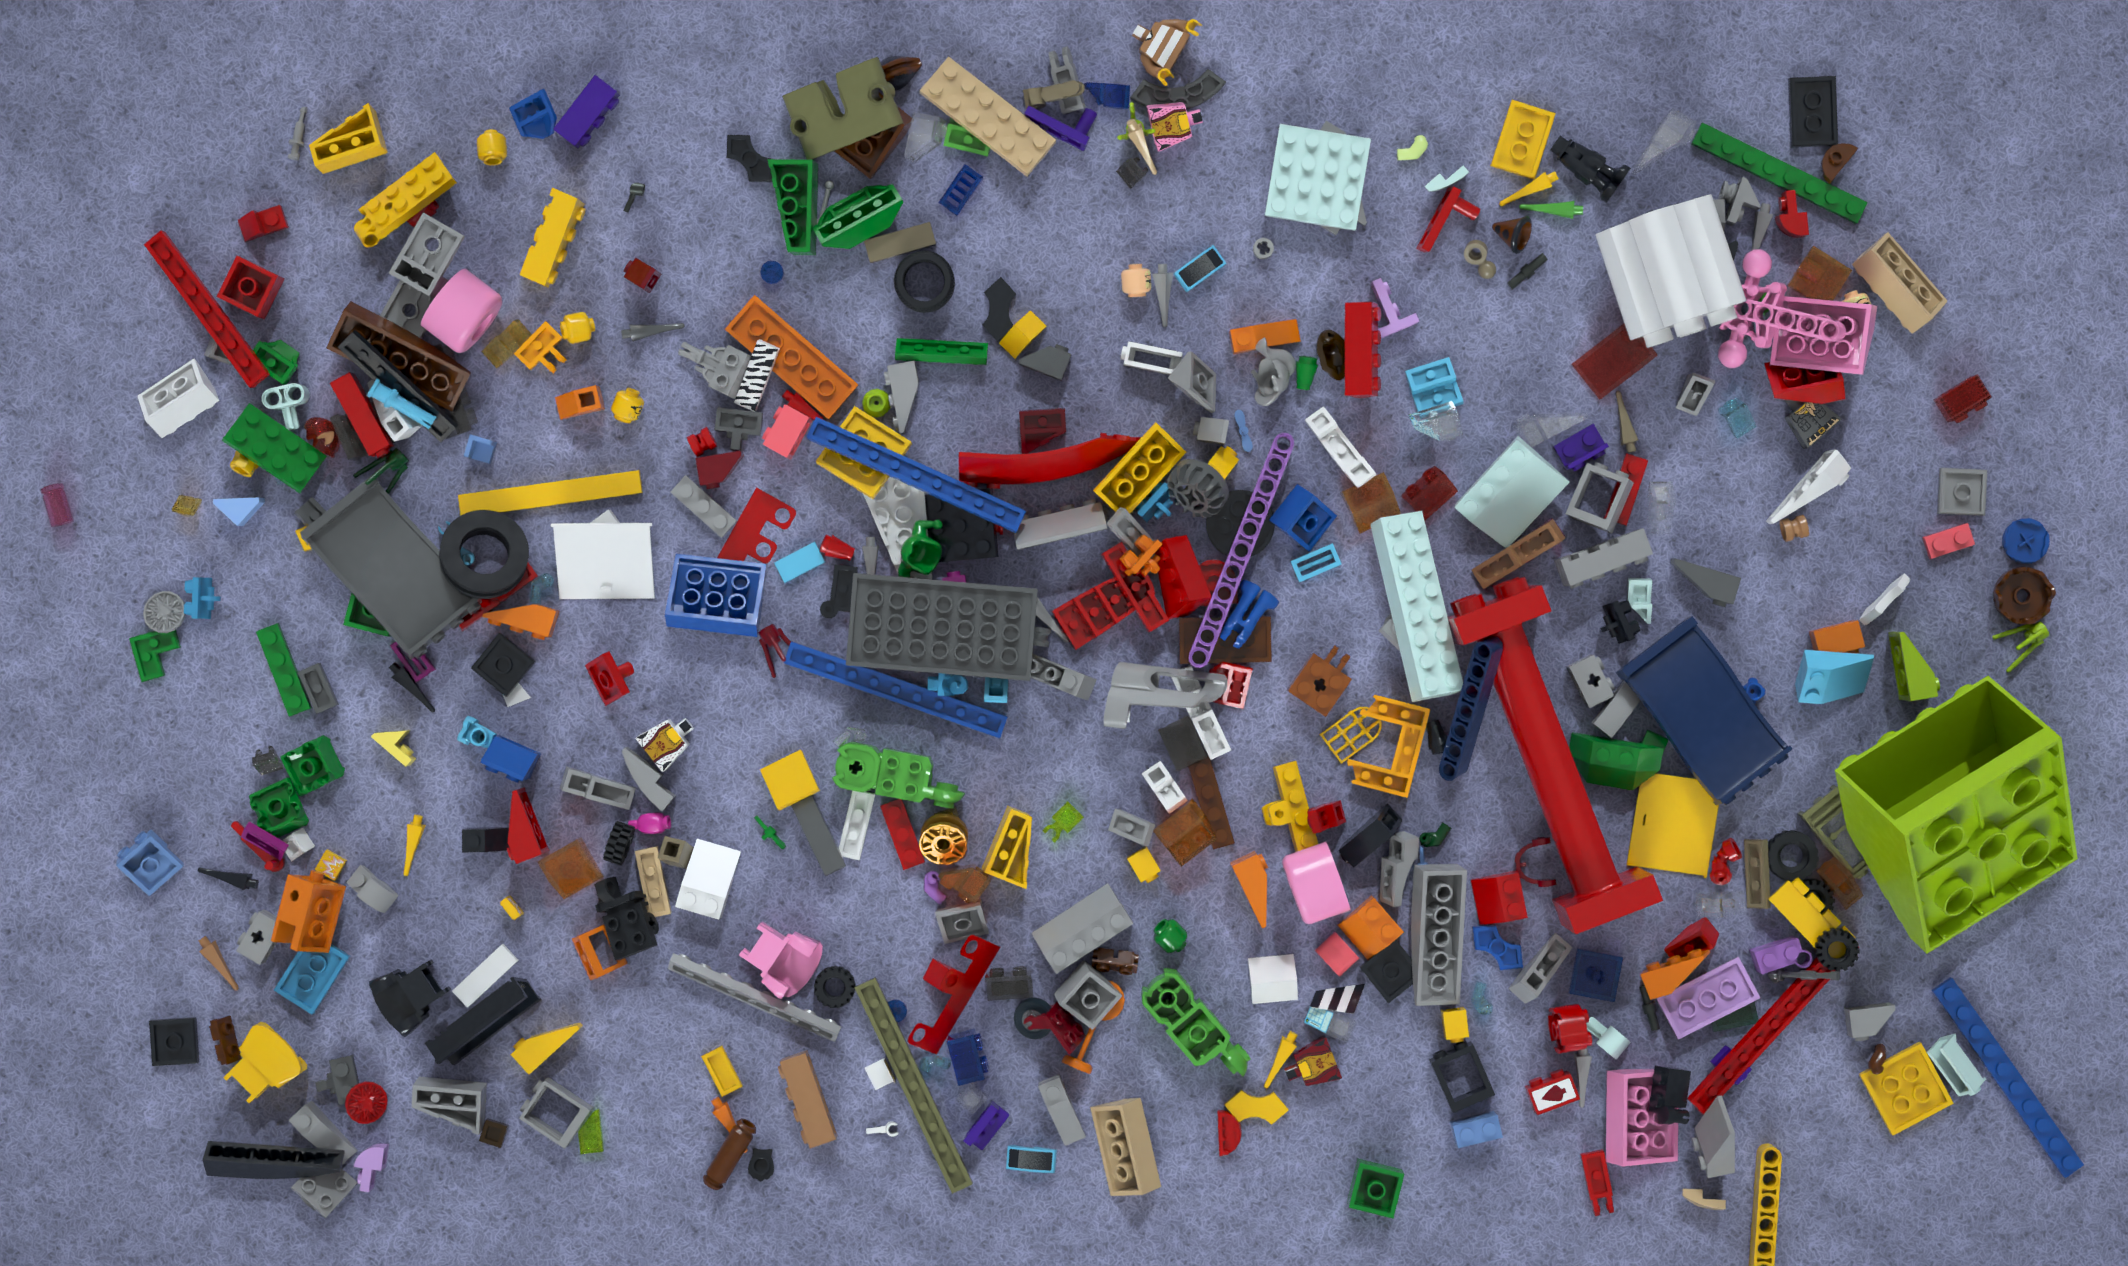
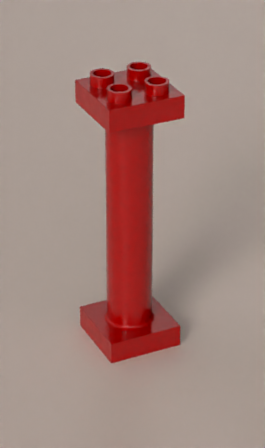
M1516 577L1493 586L1497 597L1495 599L1485 602L1481 593L1477 595L1475 593L1451 602L1450 606L1454 614L1448 616L1454 644L1466 645L1474 641L1478 643L1489 636H1496L1503 643V652L1493 684L1573 889L1570 893L1552 899L1561 925L1576 935L1662 902L1663 898L1653 874L1639 867L1619 874L1616 871L1522 627L1523 622L1549 613L1552 610L1542 585H1528L1525 577Z

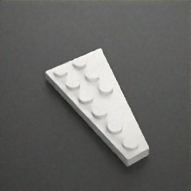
M889 477L874 499L865 494L863 495L898 573V568L902 561L900 553L903 543L912 536L916 521L927 520L925 492ZM913 571L910 577L932 580V572L929 575H924Z

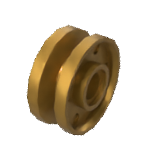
M940 813L928 818L921 827L919 848L929 861L943 865L952 864L960 860L967 851L968 829L959 817Z

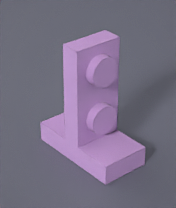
M1381 278L1371 282L1372 289L1388 324L1378 329L1381 332V339L1419 322L1416 313L1399 320L1397 316H1400V312L1396 303L1392 304L1388 295L1391 294L1387 282H1382Z

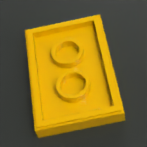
M1511 100L1490 166L1534 180L1556 113Z

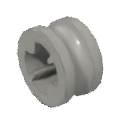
M1724 181L1718 199H1725L1730 204L1735 194L1736 184L1732 183V185H1729L1727 181Z
M1260 238L1253 245V253L1259 259L1269 258L1274 251L1273 243L1267 238ZM1262 242L1267 243V248L1270 249L1269 253L1265 252V255H1261L1257 245H1262Z

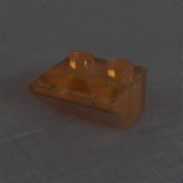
M1384 472L1374 476L1359 488L1353 486L1340 492L1359 534L1371 529L1370 524L1379 518L1401 514L1394 492Z
M1193 798L1165 818L1153 830L1181 867L1217 840L1207 816Z
M975 864L942 869L938 875L941 879L939 882L941 885L949 890L953 887L959 892L958 896L968 904L971 901L976 903L992 880V876L985 873Z

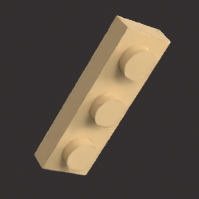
M658 846L635 851L643 894H646L644 900L649 903L646 908L655 917L672 913L662 862L658 858Z

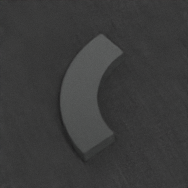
M1209 69L1195 81L1177 88L1154 85L1143 79L1130 99L1145 107L1147 105L1182 102L1185 104L1186 109H1190L1212 98L1226 84V81Z

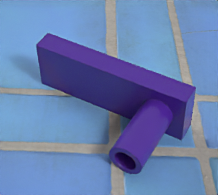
M1029 105L1024 113L1027 118L1045 132L1082 151H1085L1090 137L1087 134L1097 117L1095 111L1085 108L1075 129Z

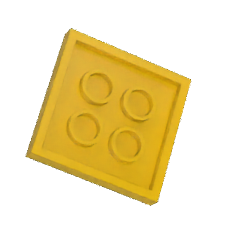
M856 406L853 407L840 428L903 456L912 445L911 441ZM824 448L816 460L818 465L871 499L876 497L890 477L827 448Z
M1917 1042L1887 1058L1882 1064L1884 1067L1882 1073L1875 1075L1869 1068L1859 1073L1862 1082L1892 1136L1954 1104L1921 1042Z

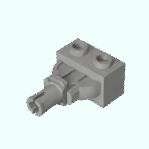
M683 342L681 347L690 352L679 349L678 354L705 367L703 369L696 365L695 370L703 374L709 383V387L736 399L751 356L730 345L727 348H712L706 345L704 349L712 352V354H709L687 342Z

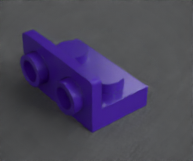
M1594 423L1553 446L1566 470L1572 468L1573 471L1585 466L1584 461L1590 457L1595 460L1606 454L1604 449L1609 447L1607 443H1604Z
M991 1101L966 1133L963 1141L969 1146L974 1144L980 1150H983L1007 1120L1009 1113L994 1101Z

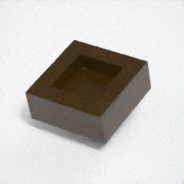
M487 1118L479 1141L501 1148L509 1125Z

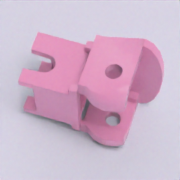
M762 921L757 929L763 932L751 952L744 948L739 956L762 970L760 975L763 980L761 982L779 999L790 997L800 991L813 976L822 956L823 945L820 941L796 931L793 934L788 933L785 937Z

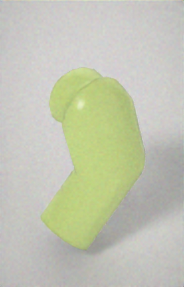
M1418 135L1414 138L1415 141L1410 148L1397 149V160H1416L1420 158L1428 147L1426 137Z

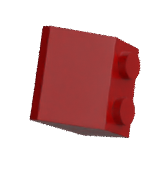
M1517 871L1470 880L1480 925L1505 923L1528 918L1520 877Z

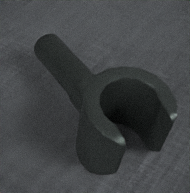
M633 183L631 185L629 199L623 211L629 213L636 195H644L645 184Z

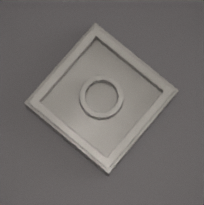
M1939 468L1937 514L1985 516L1987 470Z

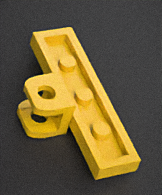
M1297 761L1274 766L1273 771L1281 800L1268 803L1262 807L1261 810L1265 824L1279 826L1288 823L1295 852L1317 845L1316 833L1313 834L1312 828L1309 827L1307 822L1309 806Z

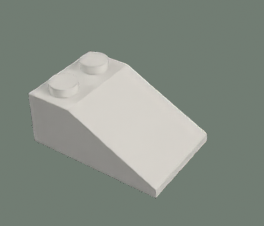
M697 839L675 907L718 920L722 918L741 851Z

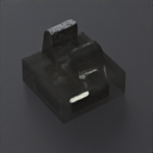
M1132 157L1129 158L1116 171L1130 189L1137 185L1148 172L1147 167L1144 169L1139 167L1137 163L1140 159L1138 157L1134 159Z
M268 746V753L263 754L258 749L256 750L255 757H252L253 766L261 776L283 769L282 760L278 757L276 750L272 746Z

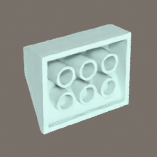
M1517 436L1456 502L1454 508L1471 523L1507 548L1570 481Z

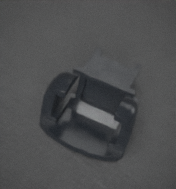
M432 959L408 974L406 971L401 972L400 969H396L393 972L369 981L374 1000L382 1015L404 1037L410 1035L429 1017L428 1011L430 1008L428 1005L451 990L449 986L442 990L428 969L434 963Z

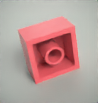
M785 404L783 408L779 406L775 412L773 419L776 421L772 428L768 427L762 439L765 440L763 442L764 446L791 460L813 420Z

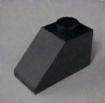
M509 827L462 829V853L507 851L509 847Z

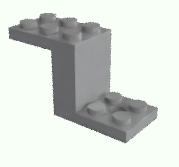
M422 213L389 271V274L400 279L380 316L422 339L426 332V329L421 326L422 318L436 295L449 281L443 275L465 236L429 215ZM432 238H436L439 242V246L435 251H429L427 248V242ZM409 304H413L416 307V313L412 317H407L404 312L405 307Z

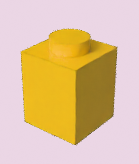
M1147 846L1127 857L1140 882L1146 881L1149 883L1159 877L1157 873L1161 870Z
M1464 1007L1442 1009L1441 1017L1444 1038L1450 1040L1451 1043L1463 1042L1464 1038L1469 1037L1466 1009Z

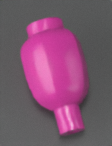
M661 812L646 813L637 820H629L628 825L634 826L635 829L645 834H659L671 828V818L669 815H664Z

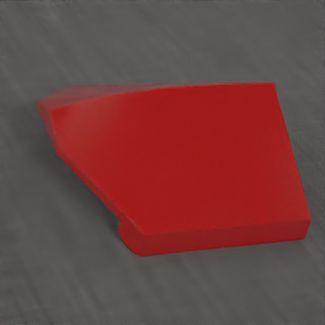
M1221 662L1211 668L1209 673L1224 674L1227 677L1226 691L1213 702L1244 709L1253 668L1227 662Z

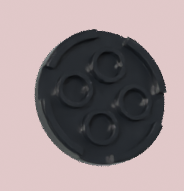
M1230 491L1228 501L1219 513L1206 518V531L1209 540L1219 552L1226 556L1229 554L1253 492ZM1255 502L1252 504L1251 508L1255 514H1262L1264 512L1262 503ZM1271 507L1268 510L1250 557L1260 553L1272 539L1275 525L1269 520L1273 515ZM1247 523L1243 526V531L1246 535L1251 536L1255 534L1256 528L1253 524ZM1241 544L1235 547V554L1239 557H1244L1247 555V548Z

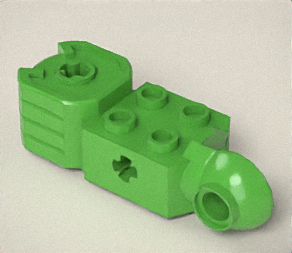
M849 742L837 749L840 753L835 765L837 775L833 776L832 779L839 788L857 792L876 789V795L918 803L922 802L925 798L934 800L933 805L945 808H954V804L959 802L965 795V792L958 791V785L937 782L936 786H931L934 766L931 756L885 748L881 752L876 746L857 742ZM856 761L860 762L859 766L862 765V770L855 772L852 767Z
M1163 968L1164 974L1153 978L1148 987L1142 986L1141 997L1143 1006L1158 1023L1166 1024V1033L1195 1066L1206 1064L1221 1052L1223 1055L1220 1059L1233 1074L1238 1071L1243 1077L1245 1076L1248 1061L1251 1060L1250 1056L1238 1043L1234 1046L1229 1041V1031L1200 997L1197 1000L1194 999L1192 987L1176 969ZM1165 992H1171L1172 998L1170 1000H1167V997L1165 1000L1162 999Z

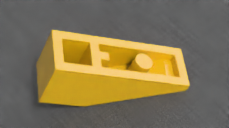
M576 1023L533 1035L527 1040L521 1038L513 1046L515 1051L510 1055L528 1074H531L583 1025Z

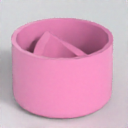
M464 268L456 273L436 295L422 318L421 326L453 351L463 353L471 348L489 328L502 306V297Z
M1327 842L1294 852L1283 858V868L1304 923L1313 924L1350 911L1349 902Z

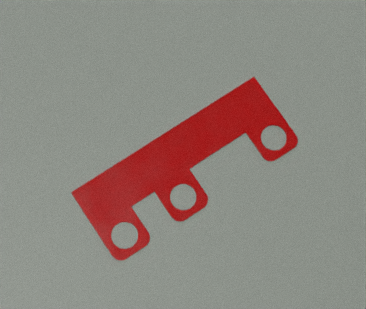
M756 487L717 558L744 561L746 556L749 555L764 564L769 563L777 550V545L775 542L759 534L766 521L781 529H788L796 516V510ZM780 508H785L790 513V518L785 523H780L775 518V513ZM765 542L769 544L771 552L768 556L760 557L756 553V547L759 543Z
M970 935L960 950V954L973 961L965 973L953 968L947 971L940 983V988L951 993L952 996L933 1028L922 1023L915 1025L907 1039L909 1044L937 1055L998 953L1000 946L975 935ZM976 940L978 944L976 950L973 953H967L966 945L970 941ZM951 974H956V984L952 987H947L945 984L947 977ZM923 1028L925 1030L923 1039L917 1042L914 1041L913 1035L915 1031Z

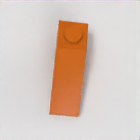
M1297 319L1247 326L1229 331L1233 354L1256 350V344L1264 337L1269 348L1301 342Z

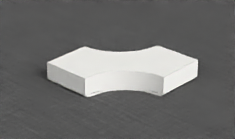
M1904 573L1892 582L1865 609L1859 620L1864 625H1867L1880 616L1887 606L1905 590L1910 582V578Z

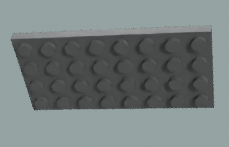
M853 573L846 665L1030 681L1038 589Z

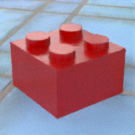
M236 256L216 297L259 318L265 319L285 278L245 258Z

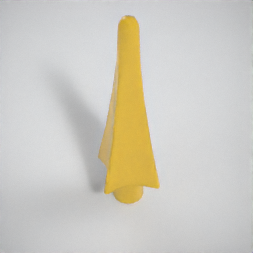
M1554 171L1548 175L1544 172L1516 193L1500 201L1499 205L1504 206L1527 195L1551 188V183L1559 179L1556 172Z
M415 814L413 822L410 821V824H407L404 876L409 875L417 846L426 825L422 824L423 816Z
M1290 1031L1287 1037L1282 1036L1264 1088H1269L1280 1068L1297 1047L1295 1040L1298 1035L1295 1032Z

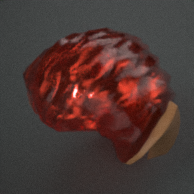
M313 417L308 419L304 424L306 439H313V447L334 458L341 444V435L338 428L333 422L324 418Z

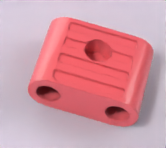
M1336 932L1315 949L1339 977L1360 959Z

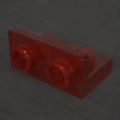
M1433 466L1426 470L1422 477L1414 484L1409 485L1401 497L1415 512L1422 511L1425 521L1454 496L1458 490L1443 471Z

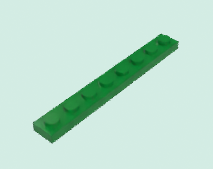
M1703 122L1700 124L1691 145L1786 191L1795 190L1796 196L1854 224L1858 223L1868 203Z

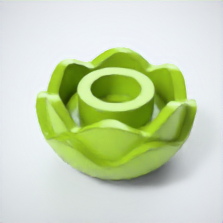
M872 389L863 397V409L870 416L882 417L891 408L888 393L883 390Z

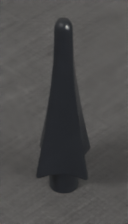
M394 662L389 667L394 673L391 678L413 694L431 712H435L434 706L423 694L405 666L401 668Z
M198 868L199 873L220 879L242 890L256 889L259 884V880L252 879L253 874Z

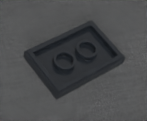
M1836 76L1789 78L1791 148L1837 145Z

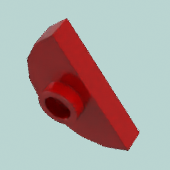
M1218 1110L1219 1156H1224L1237 1148L1241 1141L1242 1129L1240 1122H1238L1235 1116L1228 1111Z

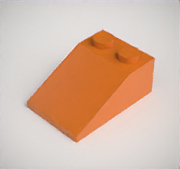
M1253 851L1230 862L1263 929L1266 927L1267 874L1265 869H1268V865L1262 854L1257 855Z

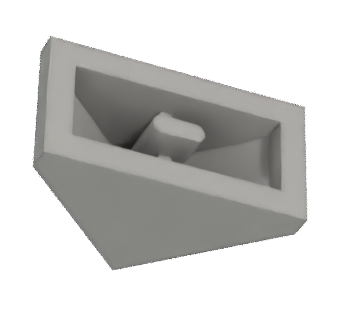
M1696 373L1688 374L1677 401L1676 409L1697 416L1715 384V380Z

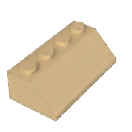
M1889 232L1870 246L1852 264L1857 274L1866 280L1871 290L1879 295L1885 302L1886 307L1899 318L1902 326L1912 334L1932 320L1947 303V299Z
M1141 1098L1122 1099L1090 1107L1110 1195H1144L1160 1188L1161 1183Z

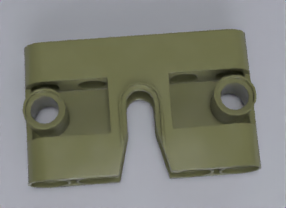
M878 57L836 73L839 95L845 109L844 114L841 112L835 96L824 80L811 83L782 96L791 118L790 129L795 136H798L807 160H813L903 123L897 104L894 102L895 88L886 81V76ZM879 89L883 91V99L879 95ZM802 121L806 123V130L802 126Z

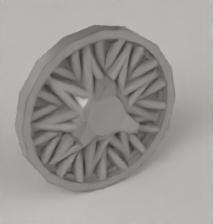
M162 591L154 594L144 606L143 616L145 623L150 629L158 633L175 631L185 619L184 601L179 595L171 591Z

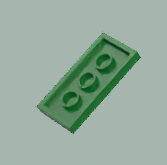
M250 403L222 439L224 443L299 494L327 457Z

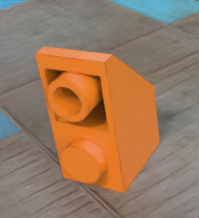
M597 385L573 390L555 397L560 420L605 409L601 389Z

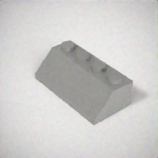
M1096 499L1082 502L1083 506L1074 508L1073 504L1060 507V512L1052 513L1051 509L1037 512L1038 517L1030 519L1029 515H1025L1017 533H1014L1017 550L1107 530L1101 502L1096 503Z
M1107 883L1033 931L1032 935L1057 974L1132 925L1133 920Z

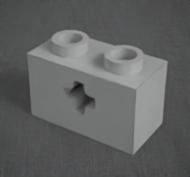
M1590 654L1566 666L1586 708H1591L1614 696L1612 692L1615 690L1614 685L1609 677L1605 678L1602 672L1605 668L1599 657L1595 658L1594 655ZM1589 675L1597 677L1594 681L1595 685L1587 683L1590 680Z
M265 909L258 913L255 912L249 920L248 924L251 926L247 933L243 932L237 941L239 947L236 951L259 965L265 963L277 943L271 941L277 916ZM258 932H263L261 936H262L264 939H262V940L259 941V940H258L259 935L256 934V933H258Z

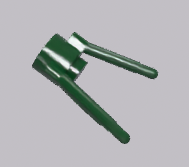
M395 448L393 451L390 449V453L353 474V477L357 478L385 461L386 464L375 472L365 484L369 485L389 467L393 471L398 469L386 489L387 494H389L402 473L408 468L405 464L409 460L398 448Z

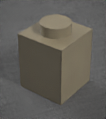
M664 836L658 858L667 865L687 869L694 847L686 841Z

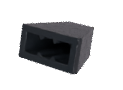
M1387 803L1342 844L1338 850L1341 858L1354 868L1394 835L1402 822V818Z

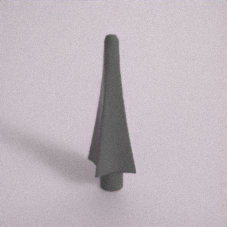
M684 323L665 325L629 324L630 329L621 330L622 339L632 338V342L659 333L682 329L685 325Z

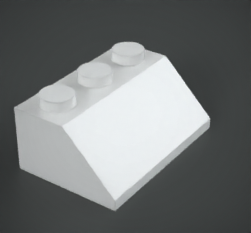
M195 358L138 395L145 421L161 438L175 432L178 427L193 420L198 414L213 407L219 401L215 388Z

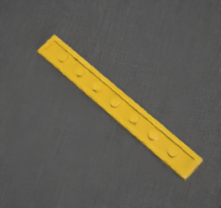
M640 470L461 494L458 495L460 515L476 510H491L501 513L643 493Z

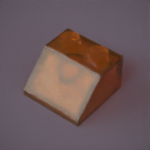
M582 837L538 861L547 880L563 899L604 877Z

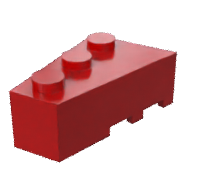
M1187 535L1164 539L1161 542L1162 545L1155 552L1160 557V560L1157 562L1160 568L1158 575L1165 613L1168 619L1188 616L1212 597Z

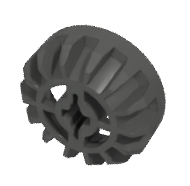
M1196 459L1182 460L1169 474L1170 476L1167 479L1169 496L1175 497L1174 504L1176 506L1181 504L1184 507V513L1191 511L1193 517H1211L1218 514L1228 501L1229 489L1224 478L1213 467Z

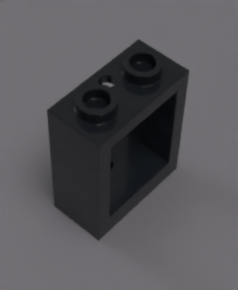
M1466 1040L1454 1044V1049L1446 1052L1443 1049L1432 1054L1433 1058L1429 1059L1453 1113L1495 1095L1471 1041L1467 1043ZM1470 1052L1484 1085L1453 1098L1439 1065Z

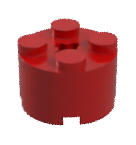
M1579 1004L1549 1008V1012H1552V1015L1548 1016L1549 1034L1551 1041H1556L1558 1047H1554L1556 1053L1584 1050L1587 1046L1592 1045V1037L1590 1032H1587L1586 1025L1589 1022L1587 1009H1582Z

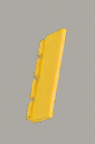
M1799 877L1792 882L1787 880L1768 900L1816 949L1815 942H1818V936H1822L1825 930L1830 931V928L1836 929L1841 924V921L1829 909L1820 914L1825 905L1813 892L1804 897L1809 888ZM1845 926L1841 927L1844 931H1848L1854 938H1856ZM1840 941L1831 943L1828 948V953L1833 958L1842 957L1846 951L1845 944Z

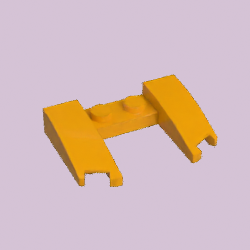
M1374 695L1373 698L1376 701L1367 711L1362 708L1359 714L1402 725L1391 769L1348 759L1347 764L1348 766L1353 765L1355 779L1351 780V783L1408 798L1430 709Z

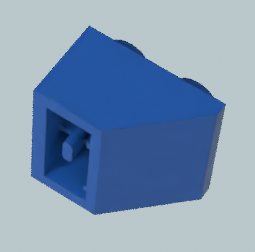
M498 735L491 742L480 763L486 765V770L493 773L503 772L507 774V779L519 783V781L531 778L541 753Z

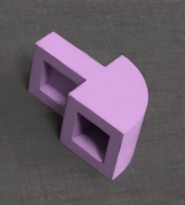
M389 1144L372 1145L357 1157L354 1167L363 1168V1170L359 1171L357 1181L358 1184H361L360 1191L370 1192L374 1188L376 1170L381 1171L386 1167Z

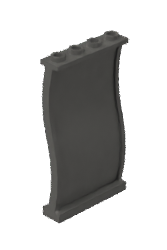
M366 479L302 530L300 534L302 539L313 549L333 574L396 641L410 660L414 657L418 659L427 652V647L431 643L437 644L446 636L445 632L447 630L457 628L464 621L462 619L468 613L472 615L479 610L482 599L470 597L459 592L446 580L439 563L440 550L400 509L382 488L377 479L369 485L365 484L368 480Z

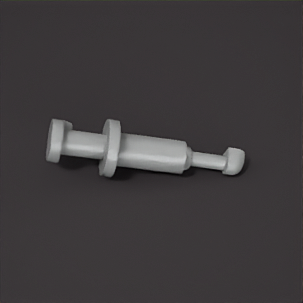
M307 107L300 109V118L295 124L293 139H290L288 142L292 145L291 154H288V158L298 161L300 158V154H298L299 147H304L302 142L305 127L303 119L304 114H307Z

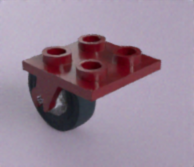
M1028 998L1022 1001L1015 1010L1014 1024L1023 1036L1030 1039H1041L1052 1031L1068 1054L1073 1053L1086 1036L1083 1027L1075 1021L1070 1012L1059 1005L1058 1001L1049 1005L1040 998Z

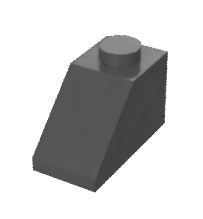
M1056 344L1055 347L1048 346L1021 358L1019 365L1062 381L1072 355L1068 353V348Z

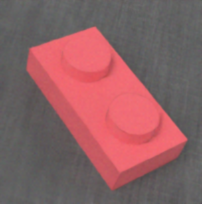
M1968 523L1922 537L1929 559L1975 545Z

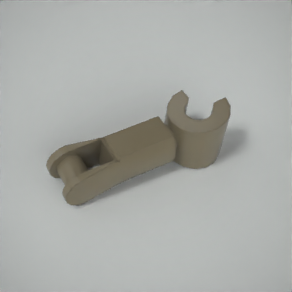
M1072 80L1047 87L1024 89L1026 109L1029 105L1038 110L1044 108L1046 102L1049 103L1066 99L1067 97L1082 95L1085 91V86L1082 82Z

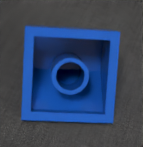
M1297 484L1269 520L1310 552L1337 515L1315 495Z

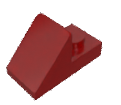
M281 205L260 212L253 210L238 219L245 242L289 228Z

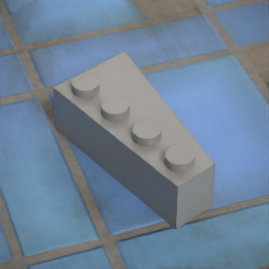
M1641 528L1556 559L1554 562L1563 586H1570L1572 589L1583 585V581L1589 578L1594 581L1605 577L1604 573L1613 570L1614 573L1627 568L1626 564L1635 562V565L1648 561L1647 556L1652 555L1653 552L1645 530Z

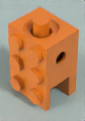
M311 870L309 876L288 874L271 941L291 943L290 949L295 951L329 953L346 886L323 878L324 873Z

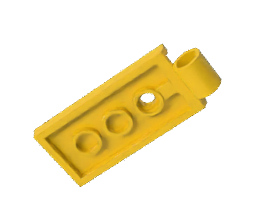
M434 152L358 210L365 217L355 224L354 231L365 247H374L380 239L385 238L457 182L439 156Z

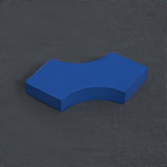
M1495 924L1472 926L1474 949L1492 954L1498 962L1499 970L1523 968L1520 944H1511L1503 940Z

